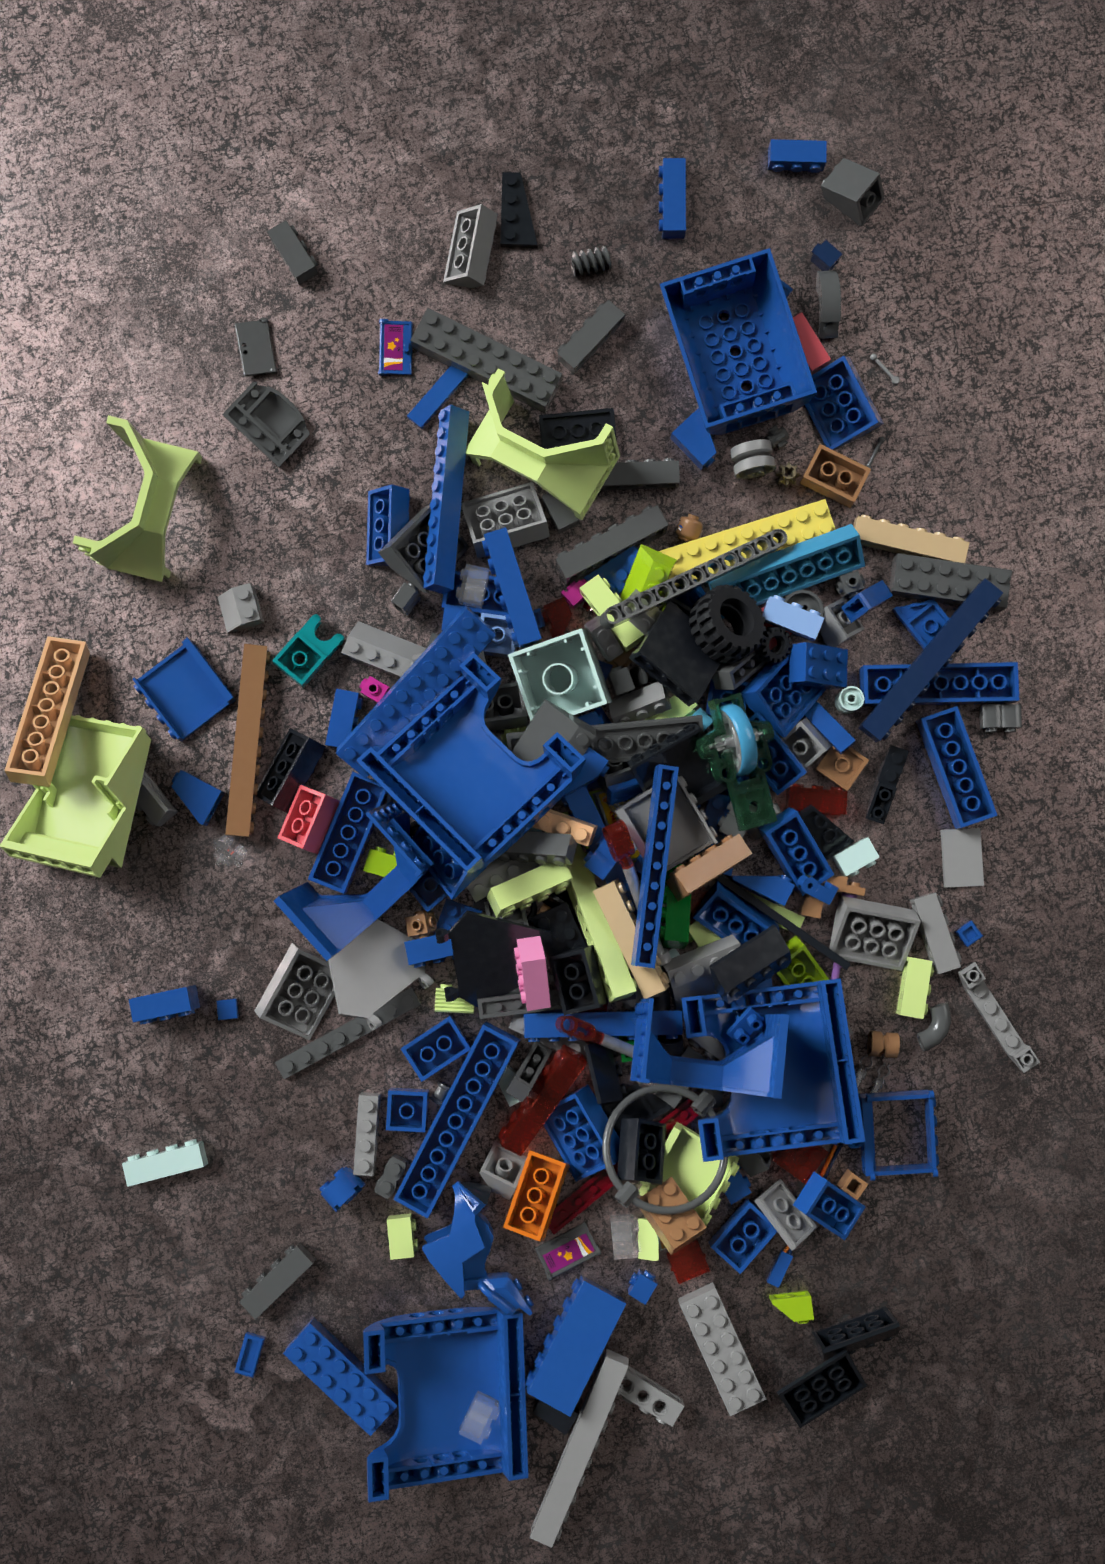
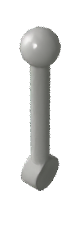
M871 354L870 359L875 361L892 379V384H898L900 381L899 377L894 376L877 358V354Z

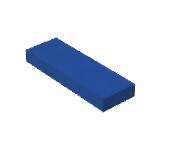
M817 701L804 715L840 754H843L856 742Z

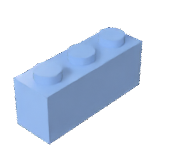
M777 595L768 598L762 612V617L765 618L766 623L785 629L808 640H816L824 617L820 616V612L811 609L806 611L802 609V605L794 602L792 604L786 603L784 598Z

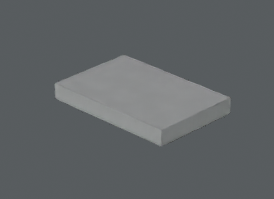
M980 828L940 830L944 888L984 886Z
M780 1178L754 1202L788 1247L794 1250L818 1227L810 1217L793 1206L796 1198Z

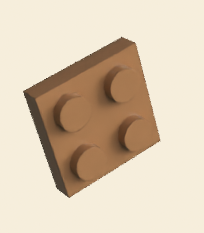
M831 746L815 770L847 792L869 760L851 747L843 754H840Z

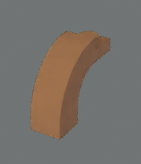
M834 876L826 880L839 888L837 892L857 896L865 895L866 888H861L860 883L849 882V885H847L848 877ZM805 894L801 900L798 914L820 919L824 902Z

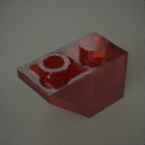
M562 597L544 605V611L541 612L545 622H549L552 629H549L552 638L566 634L572 618V612L565 597Z

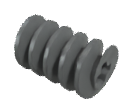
M602 246L601 252L598 247H595L594 253L590 248L587 249L586 254L584 250H580L579 256L576 251L572 253L571 264L574 277H576L577 270L583 275L584 269H586L588 274H590L591 268L597 273L598 266L601 267L602 271H605L606 265H608L610 270L612 269L610 254L606 246Z

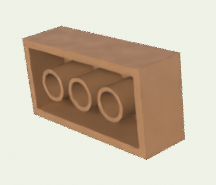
M731 834L717 845L714 844L701 855L698 854L690 859L685 865L682 864L669 874L670 878L666 883L679 902L741 863L752 852L740 834L734 837Z

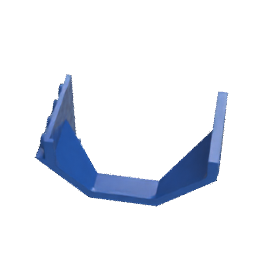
M391 801L365 813L394 846L397 866L366 894L321 895L306 882L278 896L274 900L276 905L326 961L334 957L379 919L434 864L411 839V816L407 812L403 813L402 807L396 802Z
M639 999V1003L635 1004L634 1013L638 1016L637 1018H629L636 1026L630 1081L711 1089L782 1099L789 1015L764 1014L765 1019L763 1020L762 1032L757 1037L724 1059L711 1061L669 1055L651 1031L654 999Z

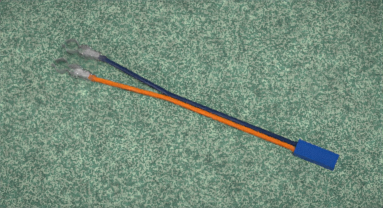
M868 1054L860 1059L861 1067H858L855 1071L857 1089L867 1076L866 1068H870L873 1064L871 1056L870 1066L865 1067V1070L861 1069L863 1067L862 1059L868 1057ZM885 1063L878 1067L877 1072L879 1075L874 1077L869 1093H878L883 1088L885 1083L884 1077L890 1074V1065L887 1066L888 1074L882 1076V1078H880L879 1069L885 1066ZM840 1143L838 1147L833 1144L832 1150L820 1173V1176L827 1179L837 1155L844 1145L843 1143ZM786 1245L784 1250L780 1251L766 1280L767 1283L778 1288L793 1258V1250L788 1245Z

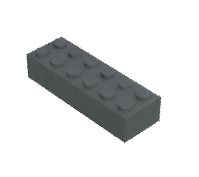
M658 505L654 507L648 506L642 510L641 514L627 517L624 523L620 525L616 523L608 528L609 531L593 535L591 537L592 540L576 544L574 546L575 549L559 553L557 555L558 558H556V569L567 587L572 582L586 577L635 545L639 549L641 544L646 545L662 537L667 532L668 523Z
M898 553L893 558L889 589L892 595L896 597L923 601L934 599L937 603L960 606L975 587L986 578L1003 592L1000 596L1001 602L994 609L990 608V611L1001 612L1008 605L1012 570Z

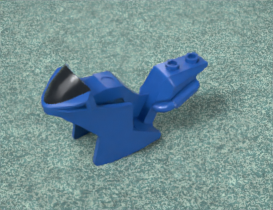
M457 1181L452 1185L455 1193L452 1223L425 1235L424 1239L427 1244L422 1246L423 1252L459 1298H464L465 1291L481 1290L488 1300L505 1314L512 1315L520 1308L530 1316L533 1314L532 1306L534 1304L529 1295L525 1296L521 1290L523 1287L518 1278L514 1279L509 1272L487 1273L485 1270L486 1259L494 1239V1230L488 1218L480 1213V1211L488 1204L491 1188L479 1183Z

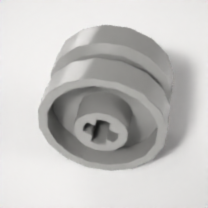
M752 440L736 445L730 450L731 460L736 463L733 470L737 479L763 476L776 469L774 457L769 456L773 452L770 440Z

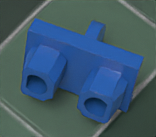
M749 1006L742 1015L738 1013L735 1016L737 1020L726 1033L740 1044L746 1045L750 1040L752 1032L759 1030L763 1026L762 1021L765 1017Z

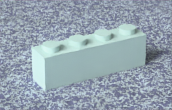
M196 1139L184 1142V1146L178 1147L177 1144L165 1147V1151L159 1152L158 1149L146 1152V1156L140 1157L139 1154L127 1157L128 1160L122 1163L127 1187L206 1166L208 1160L203 1141L197 1142Z

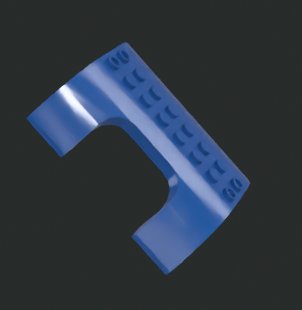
M475 653L471 654L459 665L462 675L378 752L370 747L356 760L467 873L475 872L487 866L514 845L560 800L573 784L586 762V759L558 732L543 745L544 754L533 761H523L516 757L490 732L485 724V715L502 680Z
M841 978L753 989L730 1004H727L719 994L681 998L686 1038L711 1036L717 1039L723 1046L725 1057L743 1046V1044H740L726 1033L737 1020L735 1016L738 1013L742 1015L751 1006L763 1016L764 1014L789 1015L782 1099L730 1092V1102L721 1114L698 1120L703 1162L724 1160V1157L833 1143L852 1144L865 1142ZM762 1027L752 1032L749 1041L762 1032Z
M498 1307L451 1308L398 1315L377 1321L364 1329V1373L386 1372L385 1365L393 1366L398 1376L399 1421L394 1435L389 1441L373 1450L367 1457L368 1502L389 1500V1490L470 1477L503 1473L509 1481L528 1478L522 1312L516 1311L514 1314L509 1315L505 1314Z

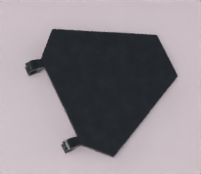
M469 910L461 916L450 930L444 928L435 929L437 943L441 944L451 939L458 988H444L446 1002H452L460 997L478 1008L477 999L503 996L519 987V979L514 948L517 947L516 939L540 936L546 959L547 970L551 968L548 958L553 955L551 931Z

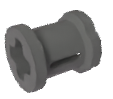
M438 1080V1086L429 1099L438 1105H442L451 1086Z

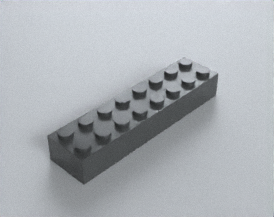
M429 308L425 311L410 340L412 349L449 367H455L467 373L469 377L487 385L491 375L495 374L497 369L504 371V378L512 397L545 414L562 383V373Z

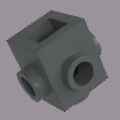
M858 570L843 574L836 580V589L842 598L848 596L849 599L853 598L864 589L865 585L864 577L862 574H859Z

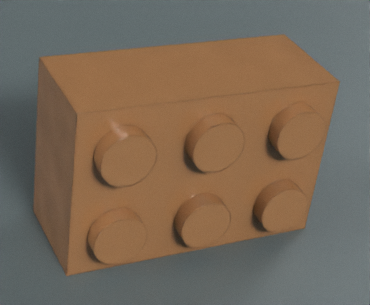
M820 444L800 484L851 508L871 469Z
M672 1177L639 1198L647 1203L658 1206H678L689 1202ZM640 1209L670 1255L704 1234L707 1228L695 1209L674 1215L655 1214Z

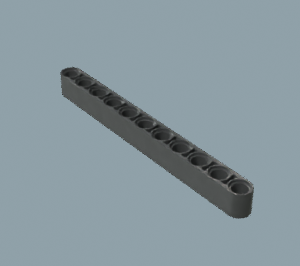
M775 529L607 608L601 614L600 624L606 629L614 628L667 603L669 600L671 601L760 559L783 546L787 541V534L782 529ZM773 537L777 538L778 543L774 541ZM757 544L762 547V551L758 549ZM741 552L745 553L747 558L742 557ZM724 559L730 562V566L725 564ZM708 567L714 570V574L709 572ZM691 575L696 576L697 579H698V582L694 581V580L692 579ZM675 583L680 584L681 590L675 587ZM658 590L664 593L665 598L658 594ZM641 598L647 600L648 606L641 602ZM624 606L631 609V614L624 610ZM607 614L614 617V622L608 620Z

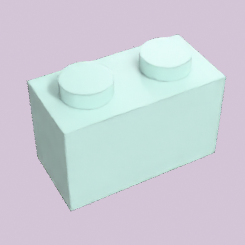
M868 837L859 840L832 856L841 875L849 876V878L860 873L858 869L864 866L866 868L876 864L875 860L880 858Z

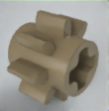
M788 462L784 467L781 464L779 466L780 471L775 474L780 479L778 484L782 482L785 484V487L789 483L795 485L797 482L795 478L800 476V473L796 472L797 465L792 466ZM785 473H786V474H787V473H790L791 476L788 475V476L786 477L784 474H785Z

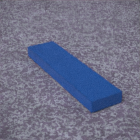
M450 366L411 410L407 418L420 429H423L464 382L468 374Z

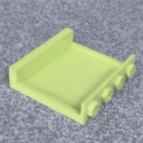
M676 1122L665 1142L663 1182L672 1177L690 1202L700 1196L712 1183L720 1160L703 1162L700 1135ZM737 1156L728 1157L726 1172L719 1187L707 1201L695 1208V1211L706 1226L712 1217L709 1213L712 1208L716 1210L721 1201L718 1197L721 1192L726 1193L730 1185L728 1179L731 1175L735 1176L740 1167L737 1165L739 1160ZM642 1184L639 1195L643 1196L658 1185Z

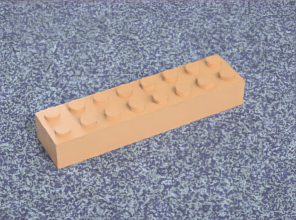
M47 637L5 767V773L10 782L50 787L90 656L86 642Z

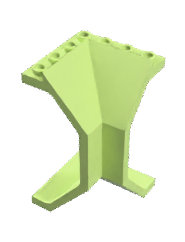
M497 369L496 373L491 375L488 385L482 382L489 411L468 444L466 455L470 456L472 462L479 467L481 465L480 459L492 460L528 478L574 512L576 518L583 520L620 458L613 427L605 424L599 436L594 440L544 449L502 426L501 423L513 405L514 400L504 378L505 372Z
M108 415L106 423L127 446L134 448L144 470L143 482L133 518L128 524L101 541L74 536L73 544L78 547L79 551L85 552L84 555L89 556L91 560L96 561L97 564L107 569L162 582L163 577L169 579L171 571L165 567V535L177 490L194 463L201 464L202 456L198 451L145 439L128 420Z

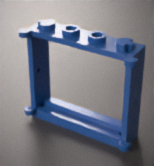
M912 1090L858 1094L865 1142L861 1146L862 1172L865 1176H870V1181H875V1176L933 1173V1177H938L936 1166H939V1157L936 1154L935 1147L938 1146V1137L935 1134L937 1118L934 1115V1107H936L934 1091ZM924 1099L928 1163L876 1166L872 1102Z

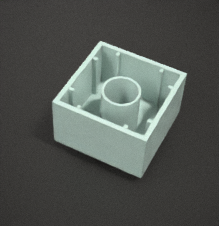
M581 628L508 654L530 721L545 699L572 715L612 703L587 629Z

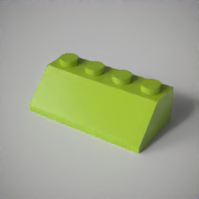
M641 544L621 593V600H626L635 589L641 593L668 580L677 559ZM658 590V594L662 597L663 592Z

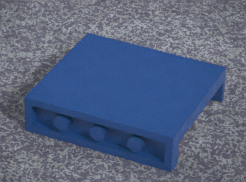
M188 637L182 641L183 645L140 678L134 677L132 679L135 682L134 688L140 695L144 694L147 698L145 700L146 704L152 710L155 709L158 715L156 717L163 725L166 723L169 727L168 733L174 740L178 739L180 741H184L237 700L197 646Z

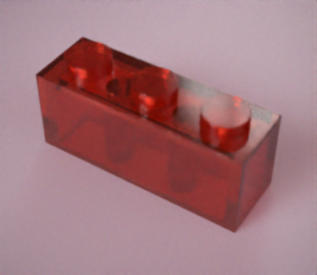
M792 784V787L787 788L785 809L790 807L800 812L811 804L822 814L843 816L846 815L848 792L842 791L840 787H831V790H824L823 786L818 785L804 788V784Z

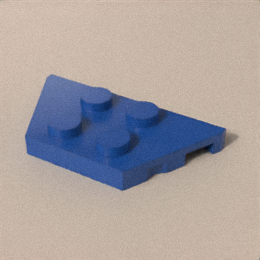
M934 599L901 607L898 606L892 609L893 613L923 650L949 620V617Z

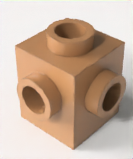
M420 910L415 912V916L405 918L408 937L419 935V938L431 936L430 932H435V929H437V919L434 912L426 913V910Z

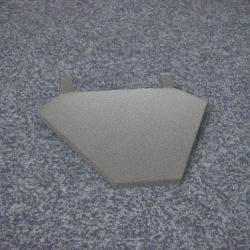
M377 919L339 953L329 959L328 962L339 1015L366 1019L369 1028L373 1031L382 1025L381 1020L373 1013L417 978L424 990L434 984L433 979L425 973V966L414 968V964L409 965L404 942L415 939Z

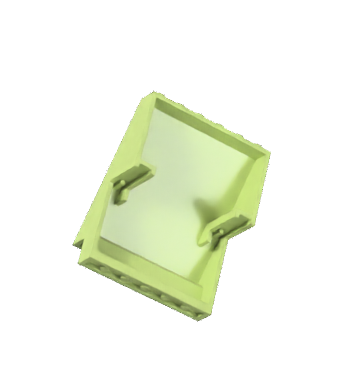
M71 715L50 787L33 785L36 790L5 836L0 847L10 857L99 878L108 865L122 868L151 743L146 730L141 726L135 727L125 723L118 724L109 720L101 721L92 717L84 718L80 715Z

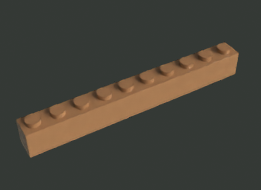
M244 644L225 836L249 838V833L253 834L254 822H251V814L255 815L256 803H252L253 795H257L258 784H254L255 776H259L260 765H256V759L261 757L262 747L258 746V738L263 737V727H260V719L264 720L265 708L261 707L262 700L266 701L267 689H263L264 682H268L269 671L265 670V665L270 663L271 653L267 652V646Z

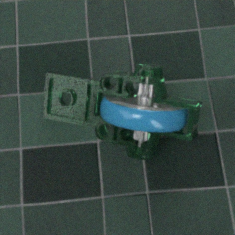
M741 693L707 701L714 730L697 739L696 748L701 759L709 760L714 779L719 783L726 782L738 830L744 831L777 821L765 772L772 768V758L768 743L774 740V730L769 721L749 720ZM731 700L733 703L719 707V703ZM759 759L763 762L762 768L758 766ZM723 769L727 771L726 778H723L722 776ZM751 773V778L737 781L736 776H744ZM752 801L757 804V810L754 813L749 809V804Z

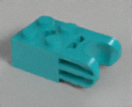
M314 614L272 660L276 667L302 688L309 683L345 639L342 634H335L327 641L319 640L315 636L316 630L321 624V617L318 614ZM304 657V663L297 664L296 659Z

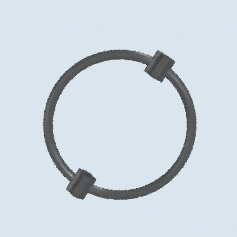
M659 1084L641 1088L628 1095L617 1105L605 1127L602 1153L608 1176L618 1190L614 1198L622 1206L628 1208L632 1203L638 1208L651 1213L674 1215L695 1209L715 1193L725 1175L728 1157L720 1160L717 1173L709 1187L700 1196L682 1205L658 1206L647 1203L637 1197L640 1192L632 1183L626 1181L624 1185L622 1184L613 1167L610 1142L617 1119L632 1102L653 1093H675L694 1101L691 1107L698 1115L702 1117L706 1114L709 1117L717 1115L712 1108L716 1101L709 1093L703 1091L700 1095H697L679 1086Z

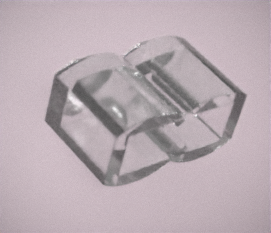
M466 564L465 569L462 568L460 580H463L462 585L456 591V598L459 604L482 609L490 575L489 568Z

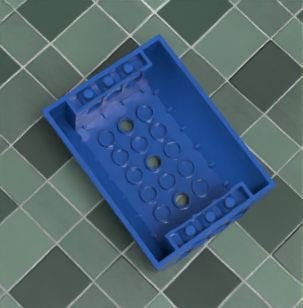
M770 248L660 284L702 420L708 433L723 435L789 414L814 398L817 390ZM727 313L729 319L722 321L719 319V315ZM738 348L741 353L738 356H733L730 350ZM743 383H749L751 384L752 389L750 391H744L741 388V385Z

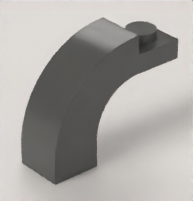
M836 270L817 271L816 291L819 297L820 309L818 337L819 339L838 338L839 322H841L839 276Z

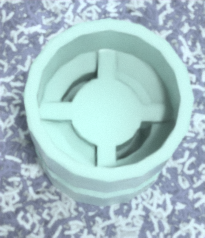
M848 686L836 695L835 707L841 713H853L863 705L864 694L858 687Z

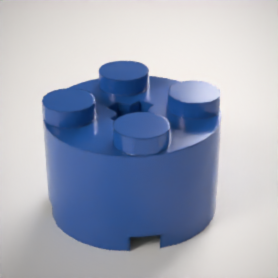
M342 1167L334 1174L336 1177L334 1180L327 1181L319 1189L321 1196L335 1212L341 1210L343 1204L347 1205L361 1192V1188L366 1186L358 1175L353 1174L354 1170L351 1167Z

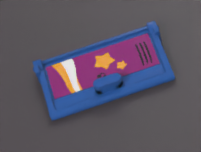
M379 319L378 375H412V345L410 340L413 334V322Z

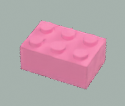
M541 937L516 939L517 947L514 948V954L517 963L516 970L522 1004L526 1003L527 1011L551 1008L546 959Z

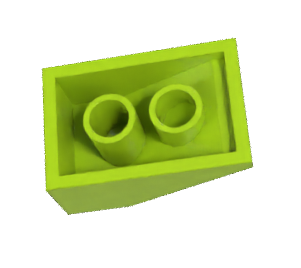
M796 935L786 942L791 953L792 963L787 968L776 973L784 985L829 980L809 950Z

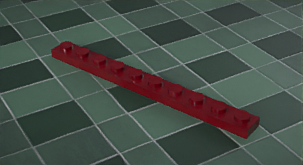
M686 1098L658 1121L666 1124L665 1142L676 1122L687 1126L699 1116L691 1107L694 1101ZM618 1162L613 1165L616 1174L618 1172ZM606 1168L595 1173L555 1207L549 1229L554 1235L614 1186Z

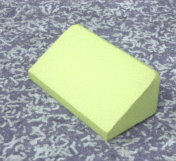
M638 1218V1259L659 1261L657 1234L646 1218Z

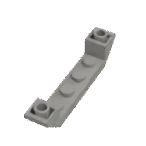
M976 962L959 971L958 974L963 988L1008 1057L1023 1073L1039 1064L1040 1061L1031 1047L1024 1044L983 981L986 978Z

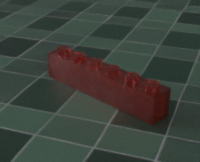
M565 1044L556 1051L552 1062L544 1068L542 1076L538 1081H535L532 1090L521 1102L518 1110L512 1113L506 1127L501 1129L499 1133L501 1147L522 1156L587 1063L583 1054Z

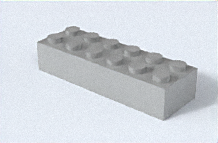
M712 1282L678 1298L682 1312L729 1415H735L766 1400L714 1283Z

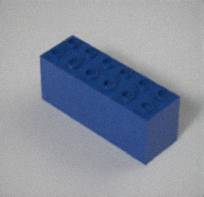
M582 1275L573 1282L571 1287L573 1290L570 1297L567 1296L562 1305L563 1312L561 1316H556L553 1322L554 1330L552 1334H547L543 1343L545 1345L543 1352H538L534 1363H536L533 1371L529 1370L525 1378V1386L529 1395L571 1417L626 1306L623 1297Z

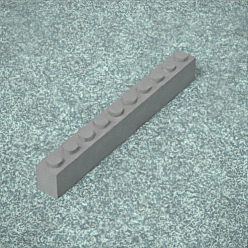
M606 1349L532 1524L531 1539L551 1548L555 1540L559 1541L562 1533L560 1527L562 1523H566L570 1514L568 1509L570 1504L574 1505L576 1501L577 1487H581L584 1482L585 1475L583 1473L585 1468L589 1469L593 1459L591 1454L593 1450L597 1451L600 1443L598 1437L601 1432H605L608 1424L606 1418L608 1414L612 1415L615 1408L614 1399L616 1396L619 1397L622 1392L623 1378L627 1379L631 1367L629 1366L628 1357Z

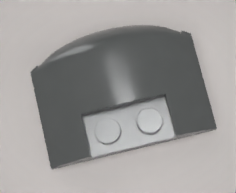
M252 382L222 415L270 461L280 467L309 437L310 433L309 430L307 431L303 416L287 397L272 387L257 385L258 382Z

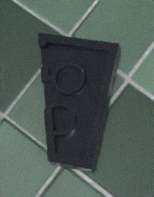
M810 804L798 812L826 860L854 842L852 838L813 805Z

